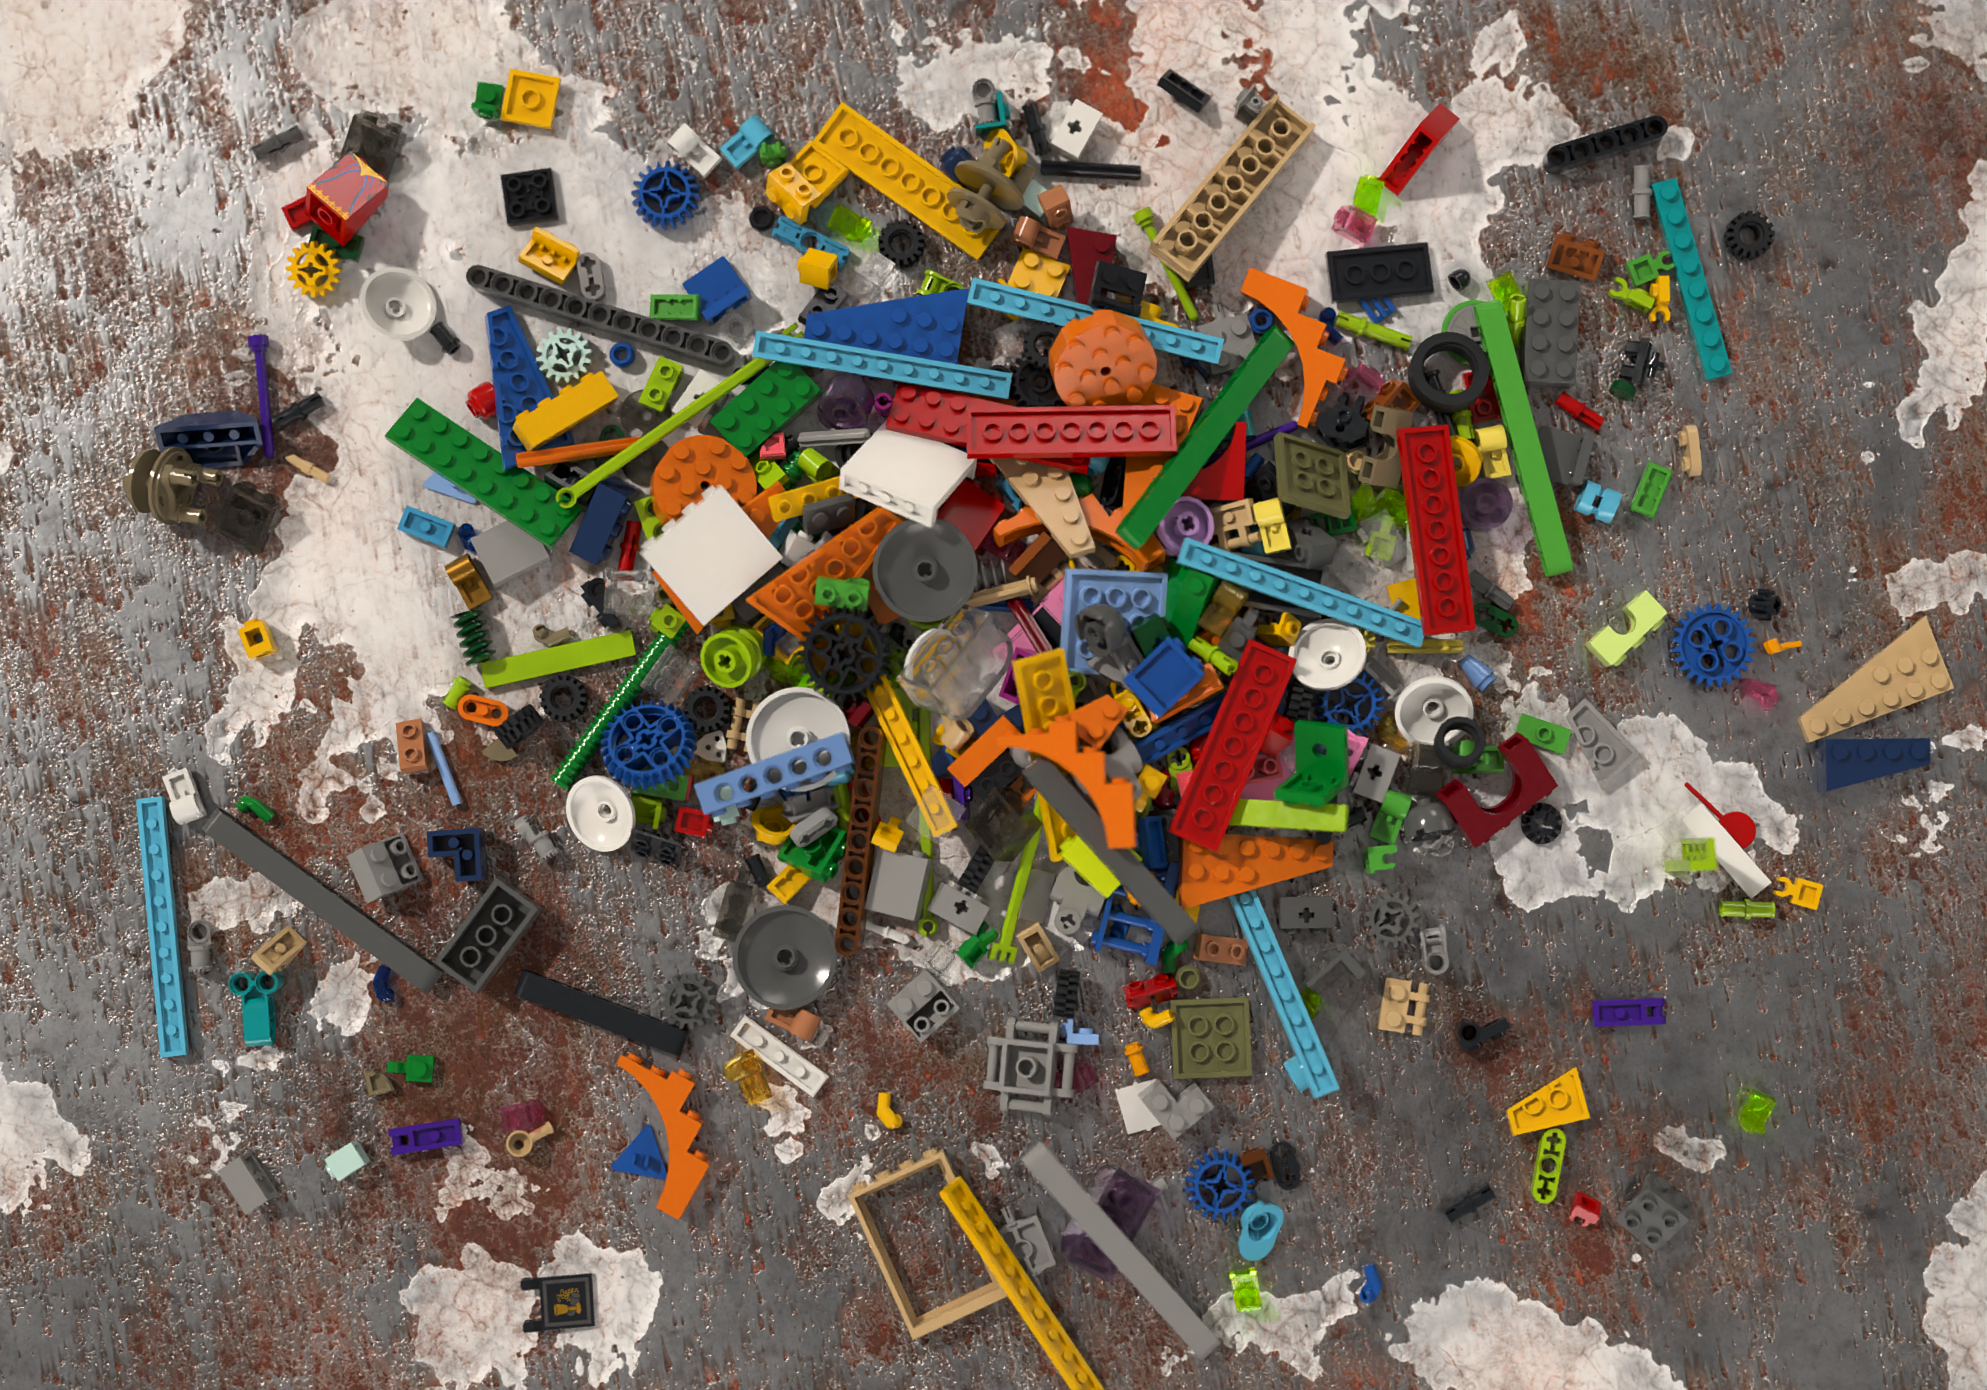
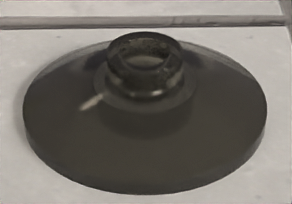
M644 389L633 392L625 399L620 410V419L624 429L632 437H643L672 417L669 402L663 414L639 404L638 400ZM646 412L652 414L651 419L648 421L643 420V414Z
M660 440L622 467L625 476L637 485L650 486L652 474L669 450L668 446ZM643 455H648L650 458L646 464L641 463Z

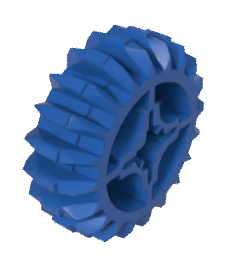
M667 160L665 162V167H662L658 161L655 163L656 169L652 170L651 166L647 165L648 174L645 175L643 172H639L638 175L642 182L634 181L633 184L638 189L631 191L632 196L637 198L632 201L634 207H639L636 210L637 215H644L643 221L646 224L652 220L651 226L653 228H657L659 223H661L662 230H667L669 223L673 229H677V221H680L683 226L686 225L684 217L687 216L693 219L694 215L690 209L698 210L699 206L694 201L701 200L700 194L695 193L700 190L699 184H693L696 181V177L694 175L688 176L689 169L686 167L681 170V165L678 162L671 168L670 161ZM662 178L659 186L650 188L655 181ZM671 178L681 181L686 187V192L674 189ZM668 187V191L671 195L667 196V200H665L664 203L662 196L666 194ZM646 199L659 202L661 214L651 210L647 206ZM684 201L679 209L671 213L673 205Z
M1364 671L1361 678L1356 677L1352 681L1363 685L1367 689L1362 693L1352 694L1347 690L1346 686L1338 688L1341 699L1330 708H1328L1327 701L1332 690L1324 691L1323 695L1315 694V699L1322 700V704H1315L1314 708L1323 709L1324 711L1319 713L1317 718L1322 719L1326 717L1327 720L1324 723L1348 725V729L1355 735V729L1359 728L1361 734L1365 735L1364 725L1367 724L1370 729H1373L1375 726L1370 720L1372 718L1376 721L1381 720V717L1376 715L1375 711H1384V707L1378 706L1377 702H1382L1385 699L1384 696L1376 697L1375 693L1380 692L1382 688L1378 686L1373 689L1371 686L1376 680L1371 678L1366 682L1365 679L1368 673ZM1343 690H1345L1347 696H1351V699L1352 697L1357 699L1353 703L1355 715L1351 709L1348 710V706L1346 709L1342 706L1345 703ZM1371 697L1370 710L1365 718L1361 719L1358 713V706L1361 702ZM1343 711L1348 712L1354 723H1341L1334 719L1332 715Z
M1213 1149L1214 1158H1210L1207 1152H1204L1203 1157L1206 1161L1202 1163L1200 1159L1195 1158L1194 1161L1199 1167L1196 1169L1189 1166L1188 1170L1194 1176H1185V1181L1192 1183V1185L1185 1187V1191L1194 1192V1194L1187 1198L1188 1201L1193 1202L1197 1200L1198 1202L1193 1206L1194 1210L1197 1211L1203 1206L1201 1215L1206 1217L1209 1211H1211V1219L1216 1221L1218 1213H1221L1222 1220L1226 1221V1212L1229 1211L1232 1217L1236 1218L1237 1214L1234 1209L1238 1207L1241 1212H1244L1245 1208L1241 1204L1242 1201L1248 1204L1252 1202L1246 1196V1193H1255L1253 1188L1247 1187V1185L1255 1183L1254 1178H1246V1176L1253 1172L1252 1169L1246 1168L1242 1170L1244 1166L1241 1161L1236 1163L1238 1154L1234 1153L1228 1159L1229 1153L1226 1149L1223 1150L1222 1157H1219L1217 1149ZM1219 1164V1168L1214 1176L1201 1177L1207 1168ZM1227 1165L1233 1167L1239 1173L1241 1185L1227 1179ZM1222 1175L1224 1184L1227 1183L1228 1186L1221 1187L1219 1193H1217V1188L1213 1187L1212 1184L1218 1183ZM1199 1185L1213 1191L1212 1204H1209L1200 1196ZM1227 1193H1239L1232 1202L1220 1206L1223 1197Z

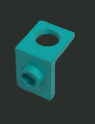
M1001 91L996 92L1000 122L975 125L976 136L989 134L996 128L1006 131V119H1010L1008 104H1003Z

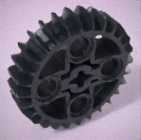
M843 605L842 612L839 613L838 608L833 606V614L830 615L825 609L823 610V619L818 615L814 616L817 622L815 625L807 622L806 625L810 632L802 631L801 634L806 637V640L798 641L797 643L803 646L804 650L796 652L797 655L804 656V660L797 664L806 666L801 675H810L806 683L815 682V692L823 688L822 696L826 697L831 692L833 693V701L840 694L842 695L843 702H846L848 695L851 694L852 699L856 701L858 692L865 698L867 697V688L872 692L876 691L874 682L880 685L884 683L879 676L889 675L884 666H892V662L886 660V657L894 655V652L886 651V647L893 643L891 641H884L889 632H880L884 624L875 625V615L869 619L866 618L868 610H864L859 615L857 614L856 606L853 607L852 612H848L846 605ZM847 620L840 636L823 630L830 623ZM854 622L860 623L863 627V634L860 637H854L850 633V626ZM869 631L876 641L878 656L862 648ZM819 634L826 636L828 639V646L825 649H819L815 645V638ZM846 637L845 642H840L833 648L834 640L842 641ZM849 645L848 653L851 654V658L847 657L841 662L842 654L839 653V649H845ZM833 648L832 655L828 654L827 652ZM812 651L828 659L821 675L815 668ZM858 652L863 654L857 659L856 667L850 665L846 670L844 669L845 665H849L856 660ZM864 658L874 660L875 669L873 672L863 670L862 661ZM830 670L839 672L840 681L837 684H831L828 681L827 673ZM850 671L867 677L866 680L857 685L842 686Z

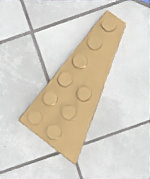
M1014 458L990 459L1000 469L1003 477L1027 506L1029 505L1034 511L1037 519L1052 533L1051 536L1070 559L1095 552V545L1068 470Z
M1926 616L1921 617L1913 626L1900 634L1891 644L1883 648L1856 670L1853 675L1840 683L1831 693L1818 701L1797 719L1806 743L1954 689Z

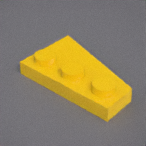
M1576 1067L1506 1110L1512 1136L1590 1118Z

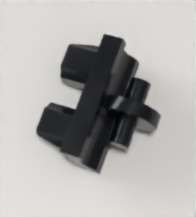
M1642 337L1641 341H1627L1625 356L1637 358L1635 366L1622 364L1619 377L1623 381L1632 383L1637 389L1643 388L1647 369H1649L1647 377L1654 379L1656 371H1664L1665 364L1659 361L1660 353L1653 352L1651 360L1649 359L1653 346L1650 343V338Z

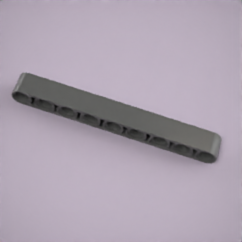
M1040 754L1022 771V774L1174 943L1179 946L1198 928L1190 916L1128 848H1108L1103 820L1045 756Z

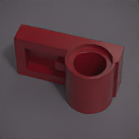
M858 692L857 700L854 701L850 694L847 701L843 703L844 709L842 711L850 724L854 727L860 726L863 728L875 712L867 697L864 698Z

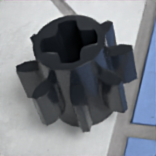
M1758 589V595L1752 594L1749 598V612L1755 614L1754 618L1771 621L1772 615H1778L1780 612L1781 599L1775 595V591Z

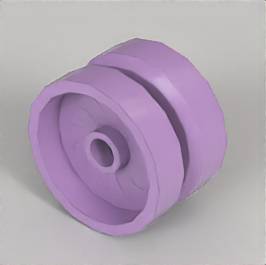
M1189 496L1179 497L1153 531L1155 537L1166 550L1165 557L1178 559L1183 540L1186 537L1208 544L1212 539L1214 531L1213 516L1208 507L1200 500Z

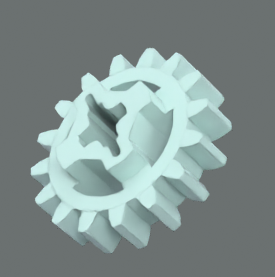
M558 328L557 335L550 331L548 332L549 340L541 339L544 347H538L536 350L542 356L537 357L536 361L543 364L539 368L542 373L548 371L546 377L549 380L555 376L557 384H561L562 380L565 379L569 385L573 377L580 381L579 374L581 372L588 374L585 365H592L593 362L587 356L592 355L593 352L591 349H585L589 346V342L587 340L581 341L583 335L580 332L573 336L574 333L571 328L567 330L566 334H564L561 328ZM562 340H569V341L574 342V344L571 343V344L567 345V344H563L561 341H562ZM553 346L552 355L548 357L549 351ZM559 348L567 353L569 365L562 359ZM581 355L580 362L576 366L577 357ZM559 368L567 369L568 372H558L554 369L557 370Z

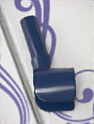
M1179 356L1185 368L1193 365L1206 381L1211 377L1198 360Z

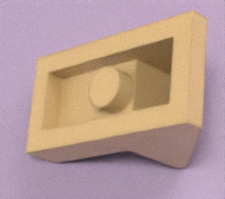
M1039 922L1016 935L1038 973L1060 961L1058 954Z
M288 925L252 955L251 959L270 976L276 970L282 971L302 950L307 941Z

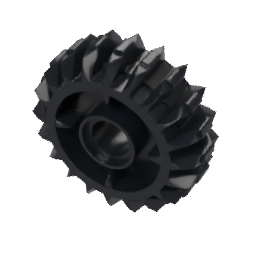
M1044 348L1043 355L1041 356L1048 357L1047 348ZM1025 355V361L1019 357L1015 359L1019 368L1013 365L1009 368L1015 374L1011 378L1013 384H1010V391L1015 392L1009 398L1011 401L1019 398L1015 407H1022L1023 405H1026V407H1056L1057 404L1060 407L1066 406V403L1057 392L1050 369L1043 371L1040 368H1034L1032 364L1028 363ZM1038 377H1043L1048 381V385L1043 389L1035 387L1034 380Z

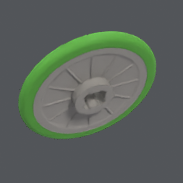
M1468 300L1453 307L1443 321L1441 332H1455L1468 336L1483 350L1480 337H1472L1471 330L1478 329L1473 306L1485 303V301ZM1447 351L1459 363L1470 366L1461 355Z

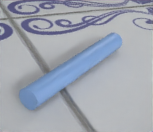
M429 732L425 735L452 806L460 805L462 800L436 732Z

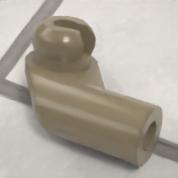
M538 624L533 628L534 638L548 647H554L572 639L568 627L556 632L548 629L543 624Z

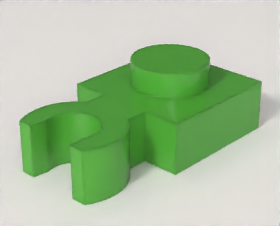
M778 141L773 145H768L766 142L761 143L759 149L762 164H767L768 167H779L782 163L788 162L786 147L781 146V142Z
M1668 250L1659 253L1654 260L1649 253L1624 264L1634 288L1655 280L1660 276L1658 270L1667 272L1675 266L1674 263L1665 265L1662 262V258L1670 254Z

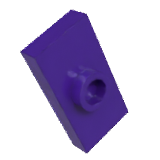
M953 776L955 818L958 821L970 820V802L973 801L972 787L969 785L964 787Z

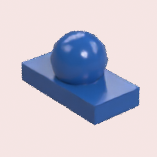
M1161 817L1137 818L1139 827L1137 846L1130 848L1143 858L1144 866L1147 870L1168 868Z

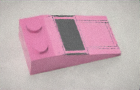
M1064 579L1030 611L1053 650L1060 648ZM1019 623L992 649L1008 667L1016 647L1036 650Z

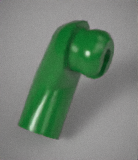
M248 795L240 797L241 800L236 803L239 811L247 813L251 809L265 823L275 814L262 801Z
M1170 940L1162 949L1164 973L1176 972L1175 958L1182 951L1188 949L1189 944L1187 940L1179 946Z

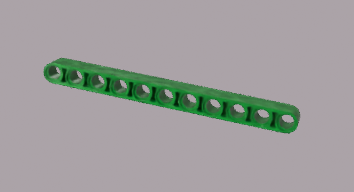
M1276 324L1263 334L1178 446L1176 456L1169 458L1116 528L1115 532L1134 550L1140 548L1147 541L1293 347L1294 341Z

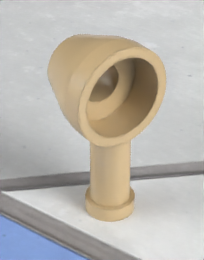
M548 1121L545 1125L530 1133L522 1130L514 1131L506 1140V1149L514 1157H523L530 1152L533 1142L548 1134H553L554 1130ZM521 1141L523 1148L520 1150L515 1149L514 1142Z

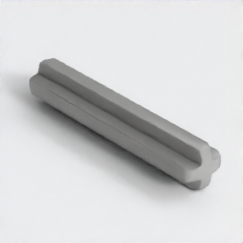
M868 428L801 432L798 442L802 448L864 444L871 437Z

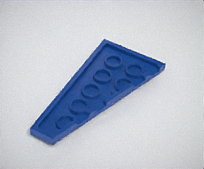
M969 288L807 314L804 339L957 364Z
M510 305L488 312L485 315L492 380L496 394L495 405L503 471L517 466V453L527 452L512 429L516 421L515 417L525 410L532 412L537 409V404L547 397H550L551 400L554 399ZM567 431L537 450L571 446L575 442L570 431Z

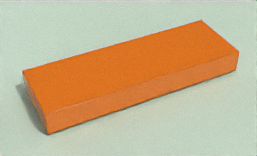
M1003 714L947 769L966 787L1007 748L996 747V736L1003 735V730L1018 728Z

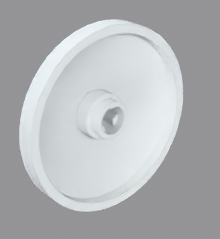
M790 687L771 694L758 705L748 723L746 747L751 763L765 760L841 732L846 733L849 745L851 746L850 727L844 712L829 696L823 697L822 692H815L811 688ZM828 751L821 752L819 755L820 764L823 766L829 765L832 760L831 754ZM798 760L794 765L795 772L799 775L805 773L807 769L805 761ZM777 768L773 769L769 775L770 780L775 784L780 782L782 779L781 771ZM835 770L825 773L826 778L813 783H811L810 779L801 781V787L791 791H809L819 788L831 781L837 774Z

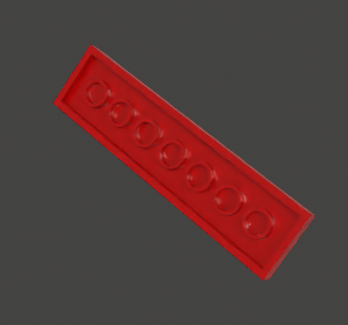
M899 382L887 418L886 430L967 448L966 408L1014 406ZM1092 457L1014 459L1087 475Z
M1175 405L966 408L967 459L1176 456Z
M1449 424L1396 430L1423 636L1476 630Z
M1251 639L1248 640L1167 832L1213 852L1218 851L1297 659Z

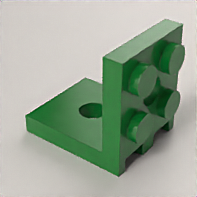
M1305 720L1295 722L1296 773L1274 789V796L1276 800H1283L1286 804L1306 803L1314 808L1323 807L1349 786L1348 725ZM1317 743L1323 744L1326 747V755L1318 752Z

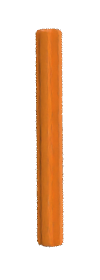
M641 436L520 452L516 454V463L518 468L617 455L640 439Z

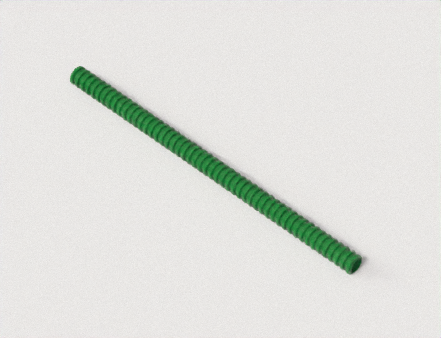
M793 451V457L788 458L787 465L783 464L782 466L784 468L783 472L790 479L783 485L786 492L792 490L793 486H797L796 481L802 479V473L806 474L797 464L798 458L801 455L797 451ZM687 621L684 622L672 639H669L661 632L657 633L658 637L656 639H652L653 644L647 646L649 648L647 652L643 651L642 654L644 656L638 658L639 662L637 665H633V671L629 670V676L623 678L624 683L618 685L620 687L618 691L614 690L613 693L615 695L608 698L610 700L609 703H605V708L599 710L600 715L594 717V723L590 722L589 725L591 727L584 730L585 735H581L579 737L581 740L575 742L576 747L574 749L571 748L570 755H566V760L560 762L561 767L555 769V775L551 774L550 777L553 782L565 790L571 788L569 785L575 783L574 778L576 776L579 777L580 770L584 771V765L590 763L589 758L595 756V750L599 751L600 740L604 739L603 731L610 730L607 722L615 723L613 715L621 716L622 708L626 711L629 710L627 707L633 703L634 698H638L637 694L639 692H643L642 687L648 685V679L652 680L653 677L651 675L658 672L657 667L663 665L661 663L663 659L667 660L666 655L672 653V647L676 648V642L682 640L681 635L687 633L685 631L687 627L691 628Z

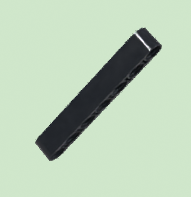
M526 969L522 970L513 993L523 999L676 1056H681L690 1033L689 1030L680 1029L677 1025H671L669 1022Z

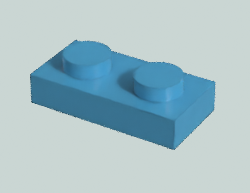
M406 505L397 529L447 548L456 524Z

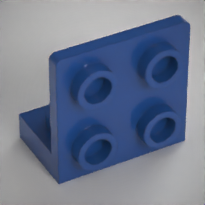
M724 256L682 284L688 294H699L702 296L701 313L710 326L753 298L746 285L742 283Z

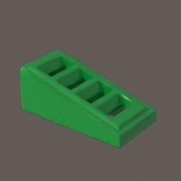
M1350 505L1351 515L1346 519L1348 526L1343 527L1342 519L1335 517L1337 525L1335 530L1332 527L1331 515L1319 512L1306 516L1311 521L1314 520V523L1321 529L1320 519L1324 518L1327 529L1326 533L1331 537L1357 530L1352 505Z

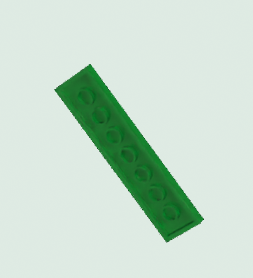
M419 398L412 402L385 434L386 440L550 549L554 547L582 512V507L577 503L570 508L559 506L562 501L567 503L571 499L562 494L561 500L556 502V493L558 491L526 469L515 466L503 471L502 455L499 451Z

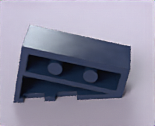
M616 476L598 483L569 552L594 565H598L604 560L607 561L613 551L611 546L620 535L623 523L641 489Z

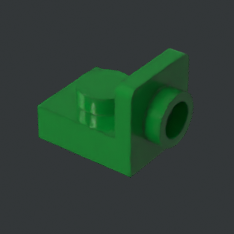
M478 82L475 103L471 104V109L477 114V117L491 120L493 117L501 116L505 87L499 84Z

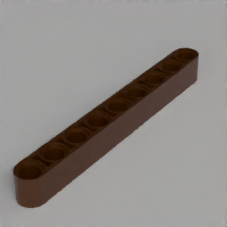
M879 725L863 728L858 739L835 937V949L840 955L845 957L860 951L864 943L867 909L864 908L871 882L875 844L871 843V840L877 829L887 737ZM871 730L878 734V742L876 744H872L868 739V734ZM868 756L875 760L873 770L868 769L865 765V760ZM864 782H868L872 786L870 796L865 795L862 791ZM861 808H865L869 812L867 822L859 817ZM858 834H862L866 838V845L864 847H860L856 842ZM856 859L860 860L863 864V871L861 873L856 872L853 868V863ZM852 885L857 886L860 890V897L858 899L854 898L850 893ZM849 911L856 914V924L848 921L847 914ZM846 937L854 941L853 950L846 948L844 944Z

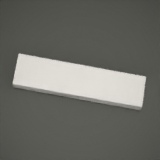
M1702 802L1681 819L1697 838L1715 837L1716 860L1751 899L1772 883Z
M747 1015L742 1018L730 1035V1037L812 1097L816 1095L829 1077L828 1074Z

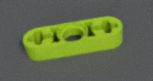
M1555 1127L1544 1129L1540 1135L1530 1189L1532 1197L1543 1204L1552 1202L1556 1197L1566 1145L1565 1134ZM1553 1132H1556L1555 1136L1559 1138V1143L1555 1142L1552 1149L1554 1152H1558L1557 1156L1551 1153H1544V1149L1550 1151L1551 1143L1547 1141V1136H1552ZM1546 1158H1552L1555 1161V1168L1549 1173L1544 1172L1541 1168V1163ZM1540 1174L1547 1178L1553 1177L1552 1182L1546 1181V1188L1550 1190V1193L1545 1194L1544 1198H1541V1194L1537 1192V1189L1542 1188L1544 1180L1539 1179Z

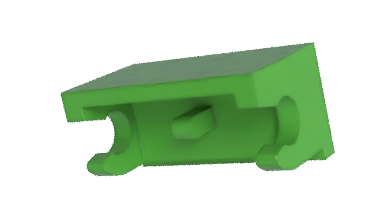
M1397 845L1361 848L1364 873H1375V870H1386L1396 866L1395 863H1384L1383 861H1386L1387 858L1383 855L1396 853Z

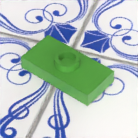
M651 294L649 317L659 321L700 322L702 296L699 294Z
M1647 462L1628 510L1654 519L1673 471L1653 462Z
M1521 713L1515 733L1519 732L1528 738L1532 745L1563 755L1572 730Z

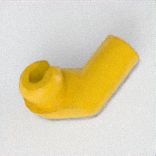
M1147 1006L1139 1011V1015L1142 1018L1141 1022L1153 1029L1175 1021V1015L1171 1009L1157 1014L1153 1013V1009Z
M879 1092L878 1118L889 1129L901 1127L903 1123L901 1115L895 1114L890 1109L891 1093Z

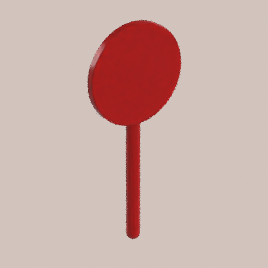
M1688 782L1684 784L1695 797L1719 818L1718 822L1742 849L1748 847L1753 842L1756 835V827L1753 820L1747 814L1733 811L1722 815Z

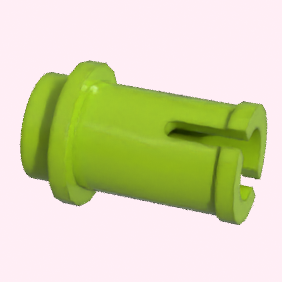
M461 675L457 679H453L454 684L442 699L444 704L455 710L460 699L467 691H471L470 686L472 682Z

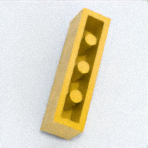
M602 371L595 375L593 372L586 374L580 379L581 383L573 387L570 384L558 392L559 396L551 400L550 397H547L537 404V409L532 412L525 410L515 417L516 421L512 429L527 451L539 449L615 404L619 396Z

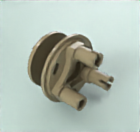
M995 137L990 149H983L978 161H961L957 163L954 169L957 178L970 191L962 188H951L947 193V199L956 209V215L959 216L961 226L971 232L981 233L985 227L991 229L1003 228L1006 222L1005 217L995 206L1008 210L1021 209L1024 204L1023 194L1036 172L1030 165L1023 164L1013 181L1005 176L1000 170V161L1010 147V144L1004 139L1001 140L1000 137Z
M170 447L162 453L154 449H145L137 455L130 470L123 475V488L128 494L129 502L135 511L140 513L152 512L154 518L160 523L173 524L177 521H184L203 525L207 520V511L190 507L196 485L206 483L220 486L223 481V475H221V470L203 468L201 464L193 463L189 453L183 448Z

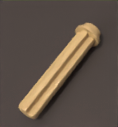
M1029 575L1024 580L972 592L970 598L960 610L963 611L1028 594L1034 596L1036 592H1039L1036 577L1031 578Z

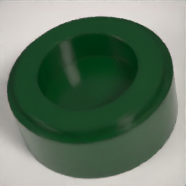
M1614 380L1609 388V392L1613 396L1625 401H1632L1637 392L1632 384L1623 380Z

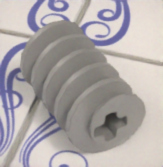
M999 559L996 567L993 561L989 560L987 568L984 567L982 561H978L975 591H980L982 586L988 589L992 585L996 587L1006 584L1003 559Z

